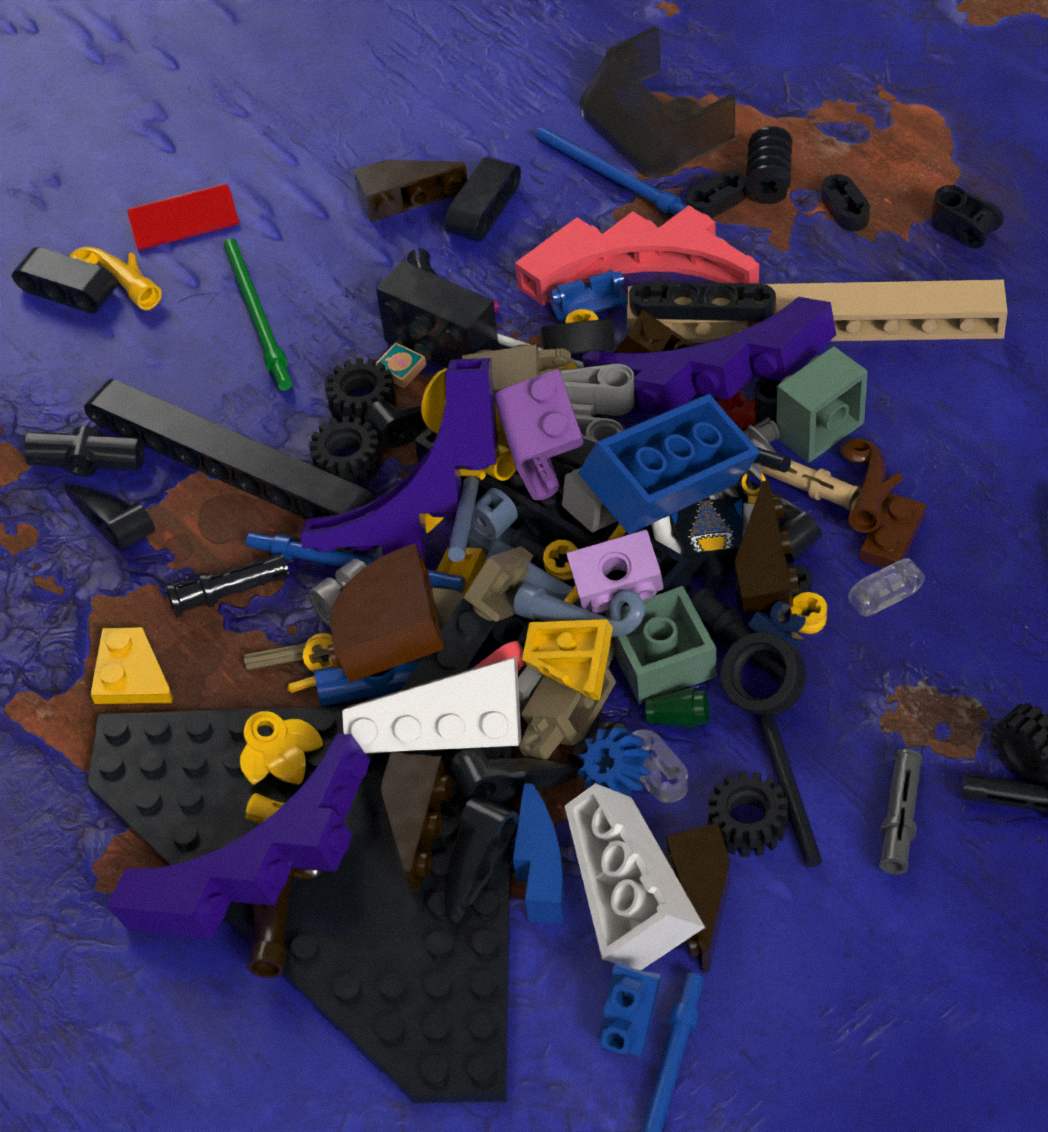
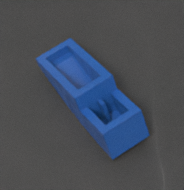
M524 783L513 855L516 882H527L525 904L528 922L564 925V881L561 854L555 828L547 808L534 785Z

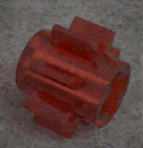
M737 392L729 400L719 398L716 401L742 431H745L750 425H755V401H747L743 392Z

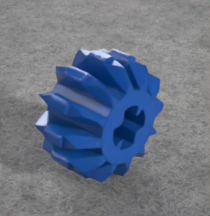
M617 727L613 728L612 731L606 728L598 729L597 739H585L588 750L586 753L577 755L584 762V766L576 773L580 778L586 780L584 785L586 790L595 783L629 797L631 796V789L635 791L644 790L640 778L642 775L646 776L652 773L643 764L652 755L647 750L642 749L644 741L639 736L630 734L628 730Z

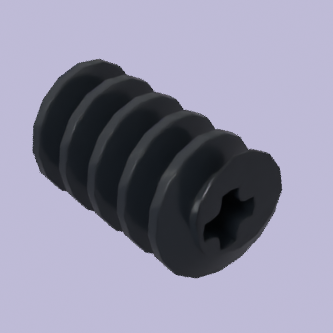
M778 126L760 128L752 134L748 142L745 188L748 195L754 201L761 204L779 203L786 198L787 189L790 187L793 139L791 134L784 128Z

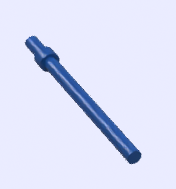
M540 126L535 134L537 139L654 203L657 210L671 217L687 207V205L681 203L680 197L669 191L661 192L544 126Z
M250 532L246 538L247 547L272 552L273 556L282 553L286 560H291L295 557L337 567H343L353 559H359L367 566L377 560L376 558L338 550L317 552L314 548L302 549V543L297 542L295 537L277 534L273 537ZM428 570L432 587L451 589L461 593L464 591L466 585L464 577Z
M686 974L679 1002L672 1006L668 1020L671 1030L642 1132H662L689 1034L695 1031L699 1017V1011L696 1007L704 982V978L699 974Z

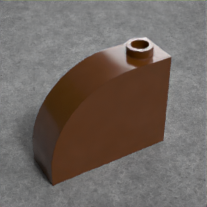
M416 543L390 552L363 568L346 584L334 603L330 619L333 644L328 645V652L334 668H342L349 683L445 650L429 571Z

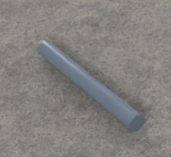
M468 476L464 479L448 550V557L454 562L463 560L465 556L479 486L478 479L473 476Z

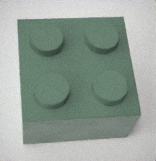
M833 346L822 355L812 358L808 365L794 375L785 377L777 386L776 425L780 432L778 440L807 463H810L864 424L868 371Z
M683 586L643 600L645 612L641 624L629 634L611 637V642L615 646V658L639 705L645 703L647 699L674 693L717 677L716 647ZM629 605L622 607L621 613L625 619L630 612ZM610 611L606 612V617L610 618Z

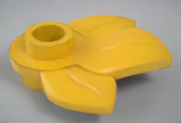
M257 712L249 717L244 726L243 733L246 746L240 756V767L244 776L252 785L262 781L268 773L284 782L300 785L303 782L306 769L304 753L321 748L323 741L317 730L301 719L282 720L280 716L273 712ZM267 725L272 728L273 733L268 737H264L258 733L257 729L260 726Z

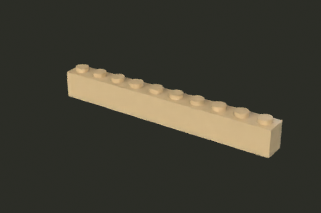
M1004 280L765 284L772 287L776 293L775 314L798 297L831 302L836 336L831 341L1004 339L1008 311ZM628 286V306H627V325H628V327H629V326L632 324V322L636 319V316L633 315L632 312L630 311V306H629V291H630V289H631L633 286ZM679 297L674 302L680 305H687L693 300L689 297ZM663 298L662 301L667 303V299ZM716 298L712 301L713 304L718 306H724L731 302L726 298ZM738 300V304H743V300ZM756 301V304L763 303L762 301ZM657 319L692 344L708 343L731 336L762 322Z

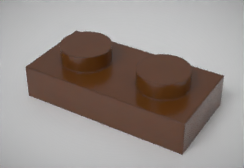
M889 493L882 506L881 524L877 530L868 533L860 549L859 560L898 572L926 515L927 504Z

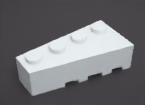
M595 783L565 805L603 960L612 963L620 961L641 971L705 928L632 797Z

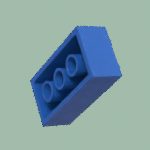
M707 394L596 442L578 474L626 532L631 534L739 483L760 454V451L714 398Z

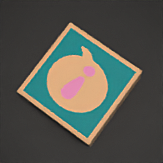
M396 342L376 362V366L380 362L383 363L386 370L389 369L391 372L393 384L405 388L426 366L425 356Z

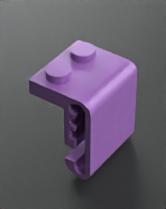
M559 368L501 389L493 396L515 467L534 500L549 498L559 490V484L550 457L585 445Z

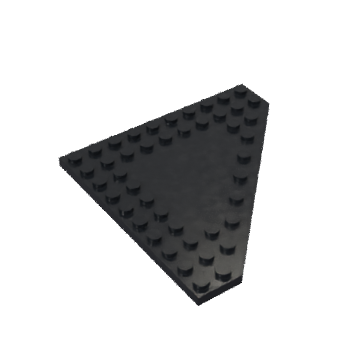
M349 706L98 714L88 787L91 794L99 802L104 803L116 814L117 819L138 839L141 838L166 866L184 863L214 852L257 827L259 823L246 820L245 818L247 804L254 793L286 803L303 786L321 763L336 735L343 734L342 710ZM269 711L280 716L282 720L301 719L309 723L320 734L323 746L315 751L304 753L306 769L303 782L300 785L284 782L271 773H268L259 783L252 785L244 776L240 767V756L246 746L243 732L246 721L253 714ZM267 725L260 726L257 729L258 733L264 737H268L273 733L272 728ZM513 746L478 748L483 751L487 759L513 757ZM468 748L394 752L441 757L446 774L451 775L449 772L451 760L456 754ZM391 752L366 753L371 760L367 773L362 779L352 801L350 811L343 821L353 835L349 848L343 855L337 871H323L317 877L308 880L293 877L288 901L284 941L287 955L281 977L296 991L299 990L313 1004L314 1009L337 1031L340 1030L356 1045V1049L381 1073L384 1072L398 1085L400 1091L412 1103L507 1102L512 841L493 873L457 924L450 921L445 916L446 877L453 850L461 833V814L468 801L451 775V795L448 801H443L440 811L442 815L441 833L438 839H433L430 848L432 853L431 871L427 878L423 877L419 894L412 893L403 870L380 789ZM512 799L496 802V804L512 810ZM230 902L224 919L231 925L232 930L251 947L255 942V921L252 906L250 903Z

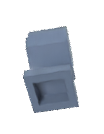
M489 489L475 503L468 536L471 548H482L486 556L497 541L509 544L516 530L509 526L518 518L517 509L512 500L499 489Z

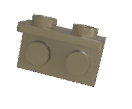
M522 546L488 557L464 598L474 605V611L484 619L498 622L515 615L513 606L517 593L516 589L528 577L530 570L527 566L534 555Z

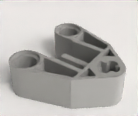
M609 364L560 371L585 445L561 453L558 456L583 465L596 442L623 431V427L619 422L607 418H595L593 415L620 416L629 413L635 405L634 372L626 365Z

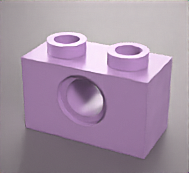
M647 529L566 553L581 606L585 610L593 611L594 613L609 611L613 597L623 590H631L637 593L642 600L649 599L657 591L664 590L661 572ZM614 570L626 572V575L620 580L613 581L606 578Z

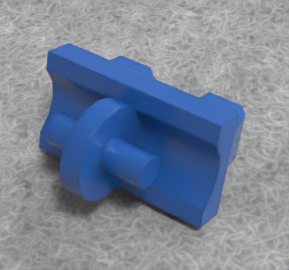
M620 961L615 963L597 1043H600L605 1049L620 1054L631 1053L640 1057L644 1054L661 982V974L640 971Z

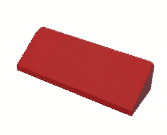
M221 184L132 207L127 210L138 250L240 224L228 184Z

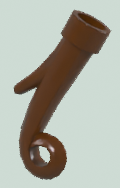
M853 438L842 444L840 447L841 455L851 463H868L858 497L851 504L848 521L854 530L861 533H871L877 530L881 524L882 506L886 497L902 481L903 476L898 472L885 480V459L877 445L867 439Z

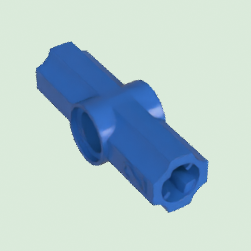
M422 658L350 683L342 668L335 669L332 666L314 670L321 707L365 697L371 700L398 692L402 689Z

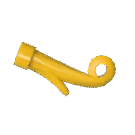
M81 247L69 255V257L91 264H98L111 272L117 282L128 292L130 300L140 309L150 310L159 303L162 296L161 288L151 279L143 276L133 252L128 254L127 264L116 256L95 247Z

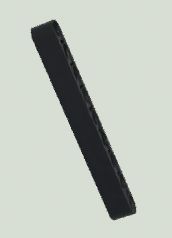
M108 379L84 405L86 415L96 425L122 437L142 438L146 448L305 519L338 515L367 505L377 499L370 491L115 379Z

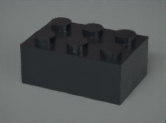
M401 261L376 287L384 338L391 345H394L396 342L425 356L426 361H432L445 368H448L450 360L462 359V355L474 354L481 350H499L493 300L404 261Z

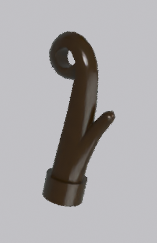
M292 868L288 875L287 883L282 888L275 906L251 904L255 921V942L250 948L247 969L252 974L262 978H276L283 974L287 951L284 948L287 909L293 877L308 880L317 877L323 871Z

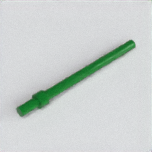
M229 238L225 240L223 246L264 349L263 360L267 370L273 373L278 388L282 391L289 390L293 383L287 370L288 360L284 350L277 345L238 243L235 239Z

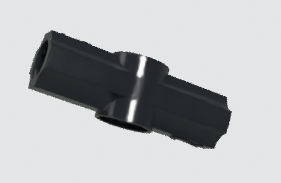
M79 426L73 430L72 434L27 433L24 442V457L27 465L65 467L72 474L82 477L94 475L97 469L138 471L142 470L144 464L145 446L142 438L104 436L101 431L90 426Z

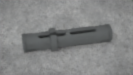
M901 749L895 754L888 814L881 824V834L884 837L879 867L884 872L894 875L907 872L910 844L916 838L917 833L914 814L923 757L919 752L912 749ZM904 783H905L906 786H905L904 801H903L902 798H903V790H904ZM899 824H900V830H899V835H898V839H897L898 827H899Z

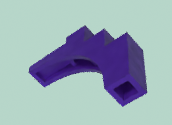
M798 297L781 311L764 321L731 336L705 344L652 353L592 351L582 357L584 368L609 364H623L631 368L634 372V399L638 400L640 411L661 415L688 403L697 393L703 395L710 394L713 397L729 400L754 376L782 381L785 377L794 375L836 336L831 302Z
M491 358L450 360L446 372V405L442 423L431 448L414 471L391 491L367 505L338 515L307 519L300 533L302 549L314 548L317 552H330L337 549V547H353L355 550L365 551L382 545V554L384 556L416 543L422 558L424 557L427 547L425 513H429L432 517H447L457 512L462 489L460 466H465L469 470H482L496 464L499 446L495 402L493 399L494 386Z
M337 734L323 760L311 776L272 816L246 835L224 847L187 862L159 868L125 869L106 907L131 931L213 940L226 915L230 902L275 906L282 888L287 883L288 875L292 868L337 871L343 855L349 848L353 835L343 821L350 811L354 796L367 773L371 760L352 734Z

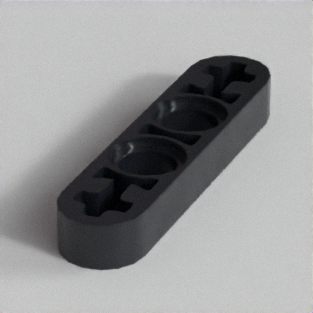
M646 281L637 283L630 289L629 306L630 311L636 317L644 310L656 319L764 321L775 314L776 293L772 287L765 284ZM679 297H689L693 300L687 305H680L674 302ZM716 298H726L731 301L724 306L712 303ZM662 299H667V303L663 302ZM738 300H743V304H738ZM756 301H762L763 303L756 304Z

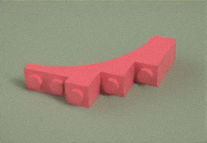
M689 205L659 228L652 221L644 219L632 211L603 234L595 226L588 225L576 217L515 262L517 288L542 306L549 302L548 295H550V290L556 289L557 284L563 285L581 279L585 284L589 282V277L606 273L611 269L614 272L621 271L622 274L674 272L702 277L717 283L759 284V263L751 256L745 255L729 245L724 239L716 237L715 221Z

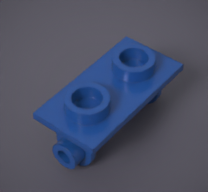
M612 269L606 273L589 277V284L584 285L582 279L563 285L557 284L556 289L550 290V295H548V300L559 323L566 321L568 314L578 309H587L596 313L628 304V299L621 287L624 285L623 275L621 271L614 272Z

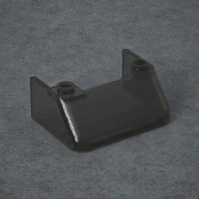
M656 26L608 49L579 100L581 116L640 174L648 178L663 177L735 140V97L732 94L703 108L694 100L686 97H679L662 104L640 83L661 72L659 28Z

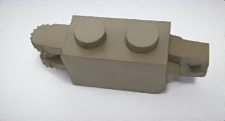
M521 344L513 348L495 351L481 350L474 354L462 355V359L491 358L495 394L501 389L553 371L554 368L567 366L571 362V352L562 348L539 351L536 344Z
M610 642L600 700H592L543 676L521 713L528 724L519 745V749L525 758L547 760L559 744L573 746L584 739L616 684V680L608 669L613 656H615L613 642Z

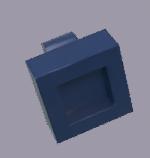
M785 601L776 602L770 614L757 611L748 623L756 633L775 634L797 650L805 641L796 631L804 626L806 617L794 614L791 620L786 622L785 613L789 610L791 604Z

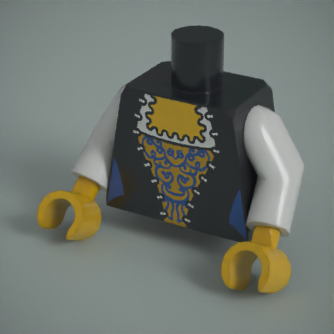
M747 473L742 478V489L748 495L747 503H743V496L699 501L651 524L654 539L690 559L691 578L704 577L706 587H710L713 590L725 588L730 582L729 574L736 573L735 559L760 488L752 490L747 487ZM761 473L762 483L763 481H766L765 476Z

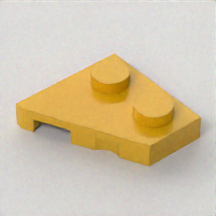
M607 619L529 622L522 660L528 668L592 700H600L613 627Z
M142 627L102 628L91 689V697L94 704L172 703L173 697Z

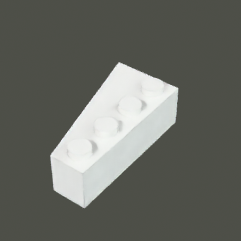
M517 655L349 706L342 710L343 734H352L365 753L519 746L521 742Z

